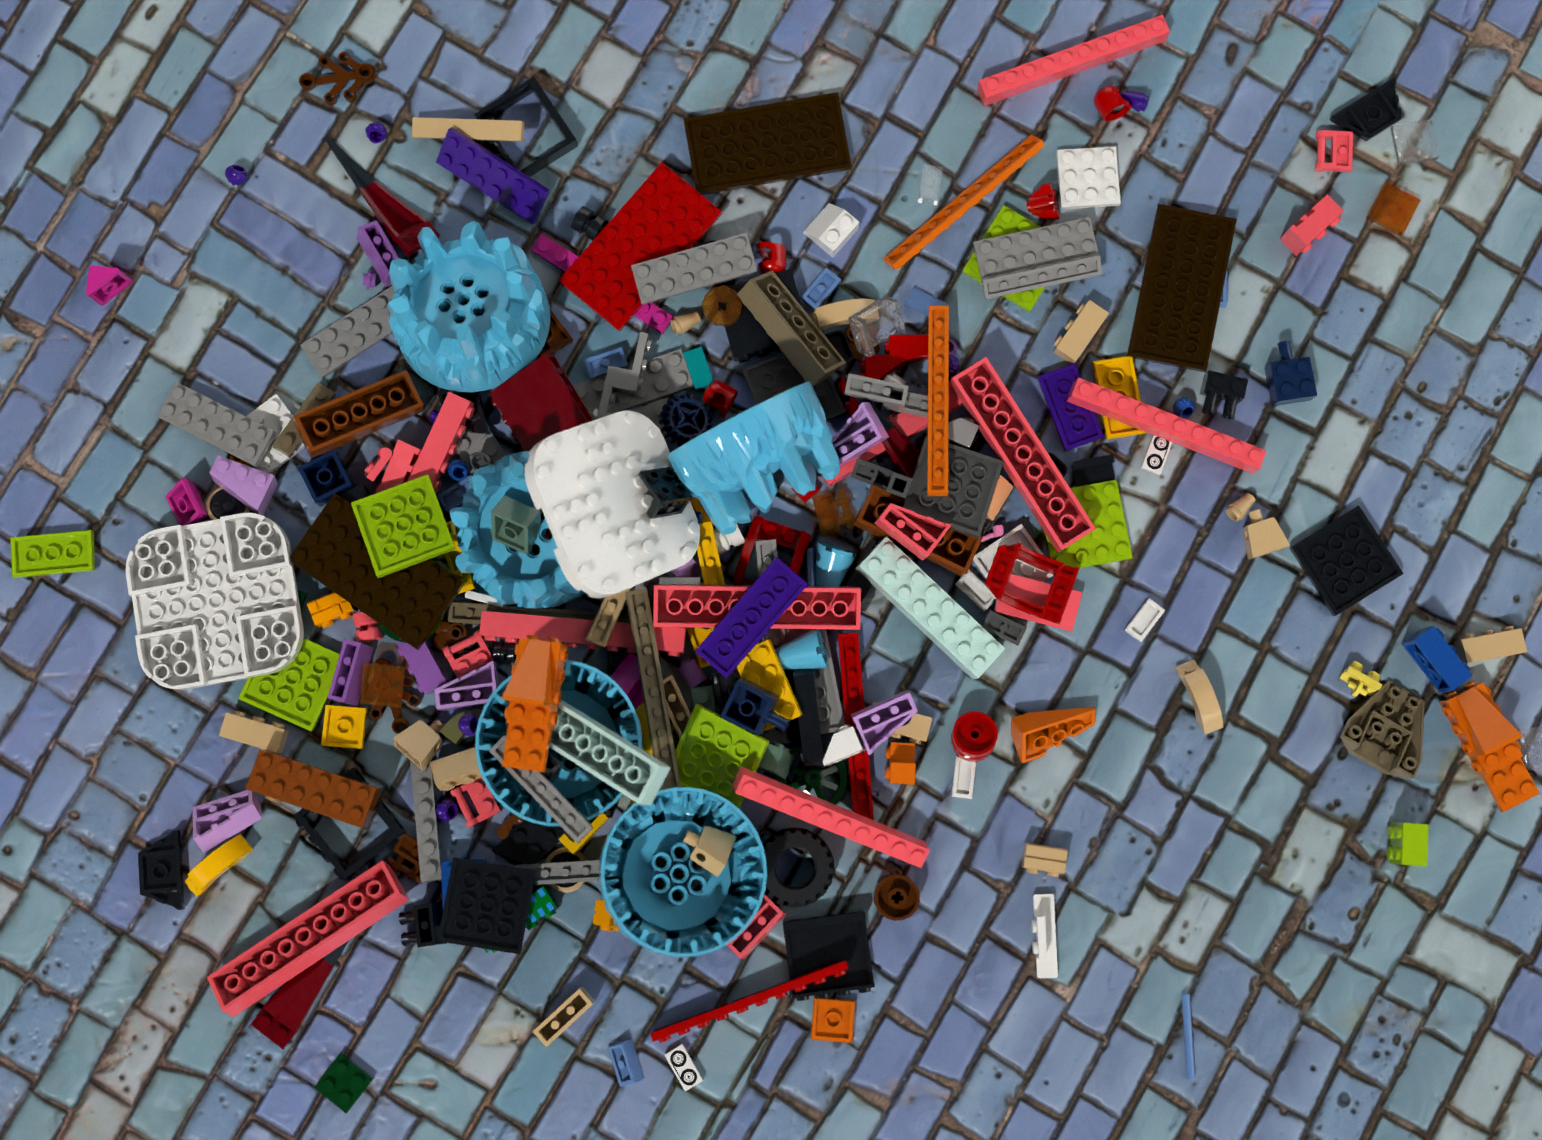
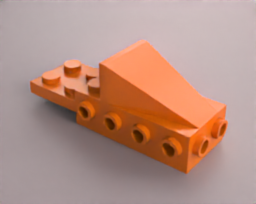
M527 635V638H519V642L516 643V663L512 666V677L502 696V700L509 701V706L505 709L508 729L502 766L545 772L551 733L558 721L557 710L558 704L561 701L560 690L565 677L564 665L568 657L567 645L560 643V639L548 637L547 641L539 640V636Z
M1475 681L1464 685L1463 690L1459 692L1457 690L1445 695V699L1439 701L1442 712L1448 718L1453 732L1461 742L1463 751L1471 761L1472 768L1478 775L1482 776L1501 812H1505L1540 794L1521 759L1523 757L1521 753L1522 748L1516 740L1521 738L1522 735L1502 715V711L1498 704L1494 703L1491 697L1492 692L1483 682L1475 683Z

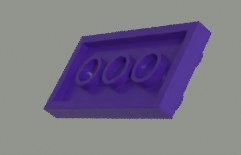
M1075 363L1037 377L1065 452L1104 438L1094 412L1066 401L1073 382L1078 377L1081 378Z

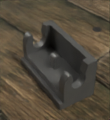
M990 608L982 623V627L986 631L1017 646L1027 629L1026 625L1001 613L994 612Z

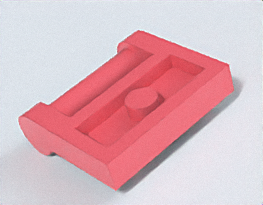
M1317 131L1316 139H1318L1315 171L1351 172L1353 132ZM1326 139H1331L1330 163H1325Z
M380 448L378 450L379 457L376 461H370L364 469L366 472L365 477L373 482L391 458L392 451L389 448Z
M479 630L474 632V635L450 647L447 645L442 648L457 678L494 661L484 638L479 635ZM478 642L480 647L455 659L454 653Z
M482 777L475 779L470 784H464L450 791L467 821L466 825L468 828L501 812L495 797L487 788ZM465 791H468L479 813V816L475 818L462 794Z

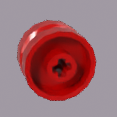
M982 712L963 714L956 720L951 734V745L954 752L968 762H978L986 759L992 753L998 739L996 724L988 715Z

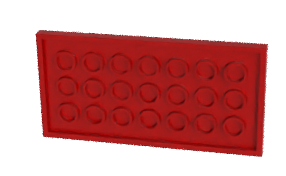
M661 162L558 281L620 332L643 306L631 265L693 248L722 215V211Z

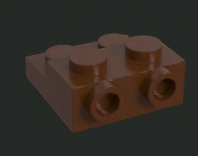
M551 310L548 336L540 354L534 361L544 354L555 355L557 351L573 342V338Z

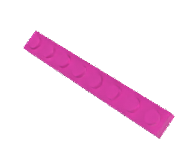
M542 233L531 248V252L564 273L578 258L577 255ZM653 303L643 305L634 315V317L661 334L665 333L670 325V320L673 319L672 315Z

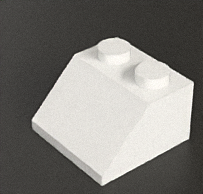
M829 203L803 233L833 258L857 232L859 221L845 209Z
M847 724L837 729L838 733L833 734L822 761L824 766H830L865 751L856 727H851Z

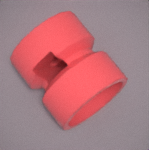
M364 612L352 615L354 626L358 627V630L355 631L357 642L367 643L383 639V632L374 619Z

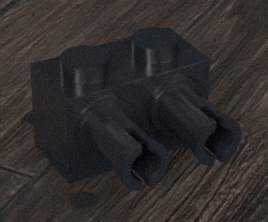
M1209 370L1203 376L1200 395L1206 396L1202 413L1206 414L1208 412V415H1214L1217 399L1225 400L1221 417L1226 418L1228 416L1227 419H1234L1237 403L1239 404L1245 397L1248 379Z
M442 902L414 905L413 911L399 913V918L407 917V919L399 920L401 925L415 923L414 932H404L401 934V939L409 938V940L401 941L403 946L417 944L418 948L447 944L446 942L437 941L443 913Z

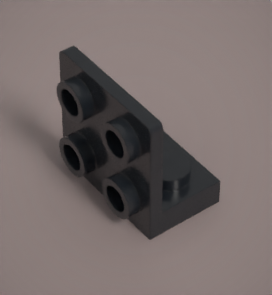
M671 467L645 470L639 473V477L655 498L646 512L650 519L681 514L692 496Z

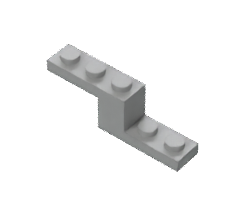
M640 332L632 370L608 366L597 419L612 414L609 410L610 405L615 403L616 393H613L614 391L637 396L638 390H642L644 379L641 378L642 371H646L648 359H645L646 352H650L652 340H649L648 333Z
M848 374L844 395L883 403L882 409L928 418V396L908 392L909 386Z

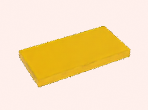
M1123 356L1092 362L1095 383L1097 385L1141 401L1133 357ZM1102 415L1106 440L1146 434L1144 431Z

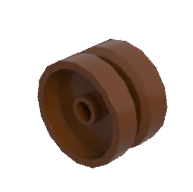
M889 874L881 878L876 884L873 899L877 910L885 918L897 921L907 919L914 914L920 902V893L916 884L910 878L901 874ZM899 893V900L895 901L892 899V895Z

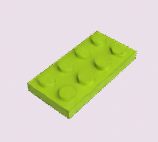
M92 530L10 537L13 578L96 571L94 531Z

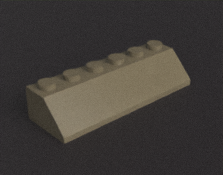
M773 270L750 279L737 293L742 303L747 306L754 315V318L763 326L767 334L790 360L792 366L798 370L805 382H811L812 387L826 380L846 364V361Z

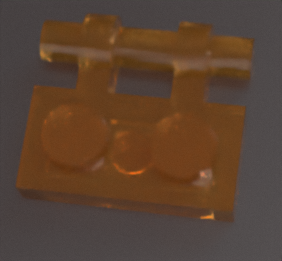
M845 490L838 491V500H833L832 493L812 498L821 537L841 533V524H846L847 531L855 529L853 525L854 515L851 514L849 507L850 499L847 497ZM841 506L843 517L838 518L835 507Z

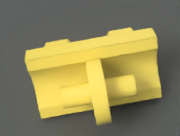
M1357 661L1352 662L1340 674L1339 678L1348 683L1347 686L1352 689V696L1356 697L1359 693L1364 696L1367 694L1372 696L1377 690L1381 689L1382 684L1379 683L1380 674L1375 671H1369L1367 675L1361 673L1363 666Z

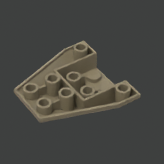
M1388 680L1380 690L1347 720L1340 738L1349 754L1384 774L1411 779L1415 778L1422 762L1425 700Z

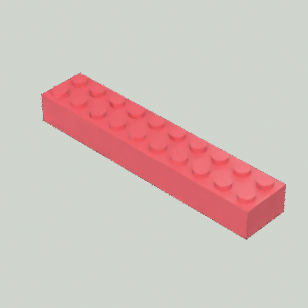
M987 357L954 376L949 383L972 419L979 425L980 432L996 457L1004 461L1003 468L1057 553L1095 530V526Z
M655 584L653 627L715 628L752 585ZM806 586L771 628L860 630L861 588Z
M383 860L207 976L222 1012L235 1017L409 901L392 867Z

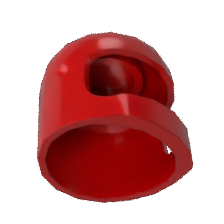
M1112 85L1101 88L1093 99L1097 111L1103 121L1106 122L1123 117L1131 109L1129 101L1124 100L1120 95V90ZM1124 106L1118 113H1111L1113 109Z
M759 242L755 245L756 253H759L762 257V262L758 263V269L762 274L772 270L774 273L786 269L785 245L772 242ZM762 248H769L771 251L762 250Z
M716 380L711 382L705 389L703 400L708 407L712 406L720 410L719 415L725 418L738 395V391L724 382Z

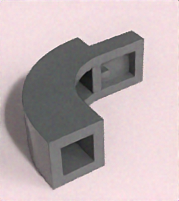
M857 458L851 477L875 485L886 490V492L905 499L913 481L908 476Z

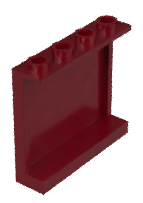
M544 354L489 393L492 397L493 405L502 414V420L512 430L513 438L521 445L522 452L530 451L538 442L553 434L593 421V418L554 354Z

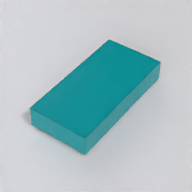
M702 346L683 352L695 391L707 388L713 382V378Z

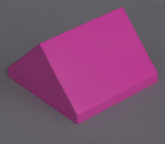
M89 265L86 294L103 306L133 283V280L118 268Z
M182 478L165 496L179 525L195 524L209 519L206 506L194 482Z
M629 653L610 678L623 689L636 710L644 699L637 658L634 654Z

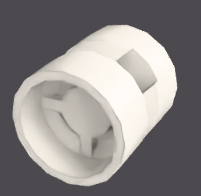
M737 523L736 530L730 534L722 535L717 528L713 529L719 554L729 551L730 545L736 547L745 543Z

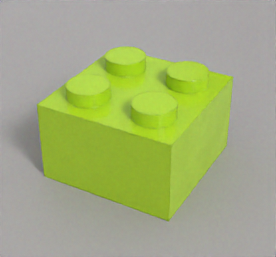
M1390 822V826L1387 829L1390 844L1386 851L1389 863L1427 867L1429 824Z

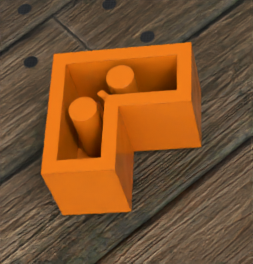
M890 742V745L886 746L885 759H889V765L884 769V779H888V784L915 785V743Z

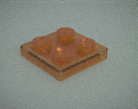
M1385 182L1366 219L1402 236L1421 200Z
M365 662L363 665L360 704L401 708L403 705L406 666Z

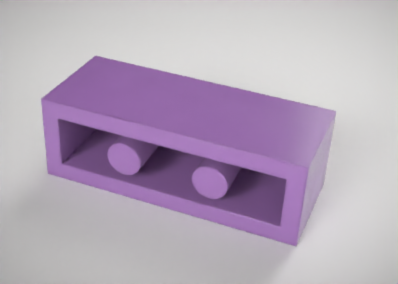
M375 220L359 227L357 240L384 286L387 287L392 285L389 275L391 261L399 257L378 221Z
M344 639L328 699L358 706L373 647Z
M426 640L419 650L408 643L396 641L398 644L396 649L399 655L407 660L406 668L411 675H415L417 679L415 684L421 693L424 692L429 695L435 692L434 689L449 682Z

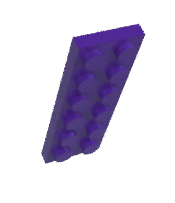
M453 127L448 129L436 163L532 225L535 224L550 190Z
M776 557L695 652L727 679L805 589L808 583Z

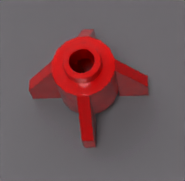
M1051 183L1042 184L1026 201L1027 210L1032 212L1033 216L1049 220L1059 219L1056 189L1052 190Z

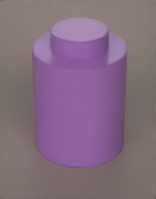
M687 658L679 663L680 668H678V671L690 690L708 680L695 659L690 660V658Z

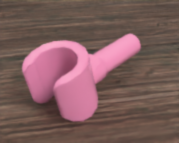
M1003 525L993 526V533L982 536L981 542L990 538L1002 537L1004 535Z

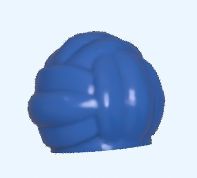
M1181 397L1173 405L1174 415L1184 419L1189 418L1195 410L1194 402L1189 398Z
M453 460L448 467V475L453 480L462 481L468 477L470 466L465 461Z

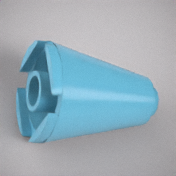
M817 542L815 586H840L857 553L851 550L846 552L842 547Z
M812 629L775 649L783 670L822 669L829 665L827 651L822 643L824 640L819 629Z

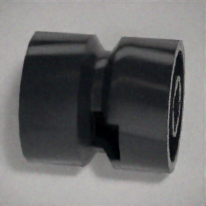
M582 206L574 216L571 228L580 234L585 233V236L593 241L608 224V220L599 214L594 215L592 210Z

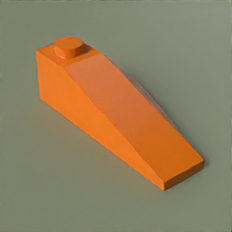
M1094 707L1029 712L1011 718V735L1020 762L1026 763L1044 756L1046 754L1045 751L1054 745L1056 747L1062 745L1061 741L1069 736L1075 737L1095 725L1096 709Z

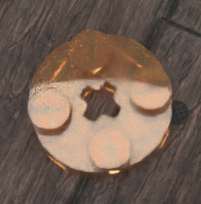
M725 285L708 291L702 301L704 317L710 324L715 326L728 327L733 325L740 318L742 311V301L737 292ZM718 303H726L727 310H718Z

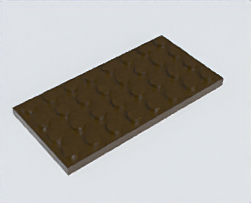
M838 92L683 118L695 189L701 195L852 169Z
M1162 204L1157 205L1127 356L1206 373L1237 221L1236 218Z
M336 493L330 498L290 555L291 562L417 650L421 648L465 584L463 580L432 559L378 578L352 505Z

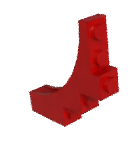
M889 335L888 341L884 342V352L888 353V355H865L864 361H861V373L865 374L860 376L883 380L885 375L891 374L907 364L928 360V335ZM841 375V381H837V392L841 393V399H849L845 400V410L849 412L850 418L859 408V403L855 397L844 395L846 381L843 378L844 375Z

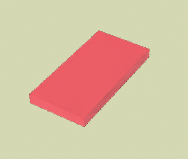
M1011 574L1005 592L1029 603L1044 607L1052 584ZM1072 590L1060 625L1020 611L998 599L994 612L1072 631L1082 592Z

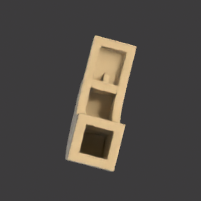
M851 299L834 302L815 308L816 311L808 314L821 331L845 324L863 325L879 319L874 299Z
M1195 660L1176 666V673L1190 695L1195 710L1196 722L1204 735L1224 728L1217 697L1203 668L1200 669Z

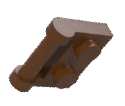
M511 813L501 823L496 832L497 836L500 839L507 838L515 823L519 825L524 819Z

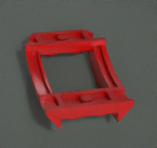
M754 516L734 573V585H752L754 581L745 579L744 576L757 539H776V546L793 551L794 555L789 568L798 575L811 535L803 530L799 531L764 519V517Z
M1017 542V544L1009 546H998L985 585L998 600L1020 611L1060 625L1080 568L1065 565L1063 562L1034 552ZM1016 559L1055 575L1044 607L1029 603L1005 592Z

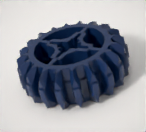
M682 394L681 397L675 395L673 399H669L667 404L662 406L663 411L659 413V416L662 418L659 420V424L664 425L661 431L667 432L665 438L671 437V444L677 441L678 447L712 429V425L709 423L712 422L713 418L708 417L711 410L704 409L707 406L706 403L701 405L700 398L695 401L693 395L687 398L686 394ZM672 413L674 414L673 417L676 419V425H674V423H673ZM696 416H697V418H698V420H699V428L697 427L698 424L696 423V420H695ZM691 417L687 423L681 425L684 419ZM680 430L686 431L688 434H684Z

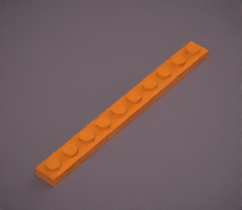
M1033 135L1028 136L883 258L884 262L894 270L904 266L909 259L917 255L928 243L948 229L952 223L962 217L971 207L978 204L983 197L992 192L996 186L1006 180L1014 171L1022 167L1027 160L1036 155L1045 146L1042 139Z
M929 306L927 496H948L949 306Z

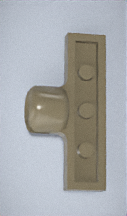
M318 382L295 415L333 400L335 392ZM293 417L273 443L274 449L291 458L302 442L293 423Z

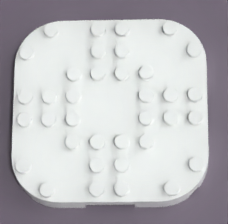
M620 411L553 434L538 442L530 450L528 463L525 464L526 485L536 510L542 509L558 548L554 549V553L561 570L568 582L577 591L582 590L592 598L609 597L683 566L695 555L700 540V526L690 501L681 514L650 519L646 513L655 498L639 477L640 471L671 467L674 470L667 457L670 451L660 429L646 416L634 411Z
M239 513L223 516L220 519L156 529L148 532L138 540L137 545L128 554L126 579L129 596H132L137 628L135 640L138 659L143 671L149 678L166 688L187 690L276 673L293 662L302 647L304 628L294 564L290 560V555L292 554L290 542L284 530L277 523L260 514Z

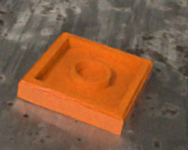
M814 997L811 1040L852 1043L855 1000Z

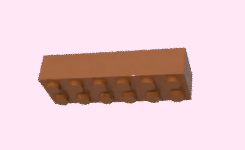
M407 370L299 413L293 416V423L310 458H314L417 415L423 411L424 404Z
M872 485L868 489L853 525L881 539L887 536L896 546L909 551L874 524L890 503L903 507L905 499ZM948 529L925 560L962 577L967 574L983 537L976 538Z
M259 749L245 788L360 828H368L381 792V788Z

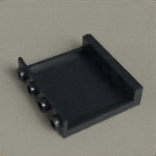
M791 269L775 273L801 305ZM748 281L714 290L733 360L739 363L747 362L754 356H758V358L768 356L769 352L772 351L782 352L737 295Z
M865 911L783 921L790 979L844 959L847 960L849 969L845 970L846 974L835 978L833 974L826 977L827 981L817 985L814 982L806 984L807 988L799 992H795V989L791 990L792 998H797V1001L809 1000V996L817 995V998L830 997L829 993L838 992V996L850 994L851 990L865 993L870 992L871 988L875 987Z

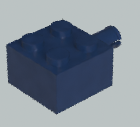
M1282 341L1277 344L1281 360L1270 362L1264 368L1271 406L1311 401L1317 396L1310 356L1293 358L1290 341Z
M334 449L311 458V461L297 467L314 502L320 507L327 504L334 493L341 497L340 494L356 487L340 454Z
M746 678L737 680L720 716L724 720L756 736L763 733L768 723L782 731H785L790 723V719L774 712L780 696Z

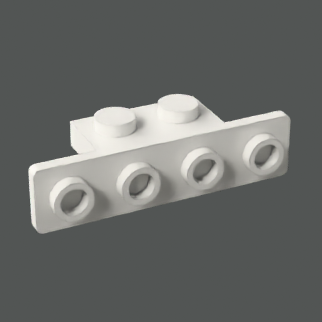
M1034 894V920H1031L1032 933H1035L1032 951L1033 954H1036L1037 978H1057L1054 895Z

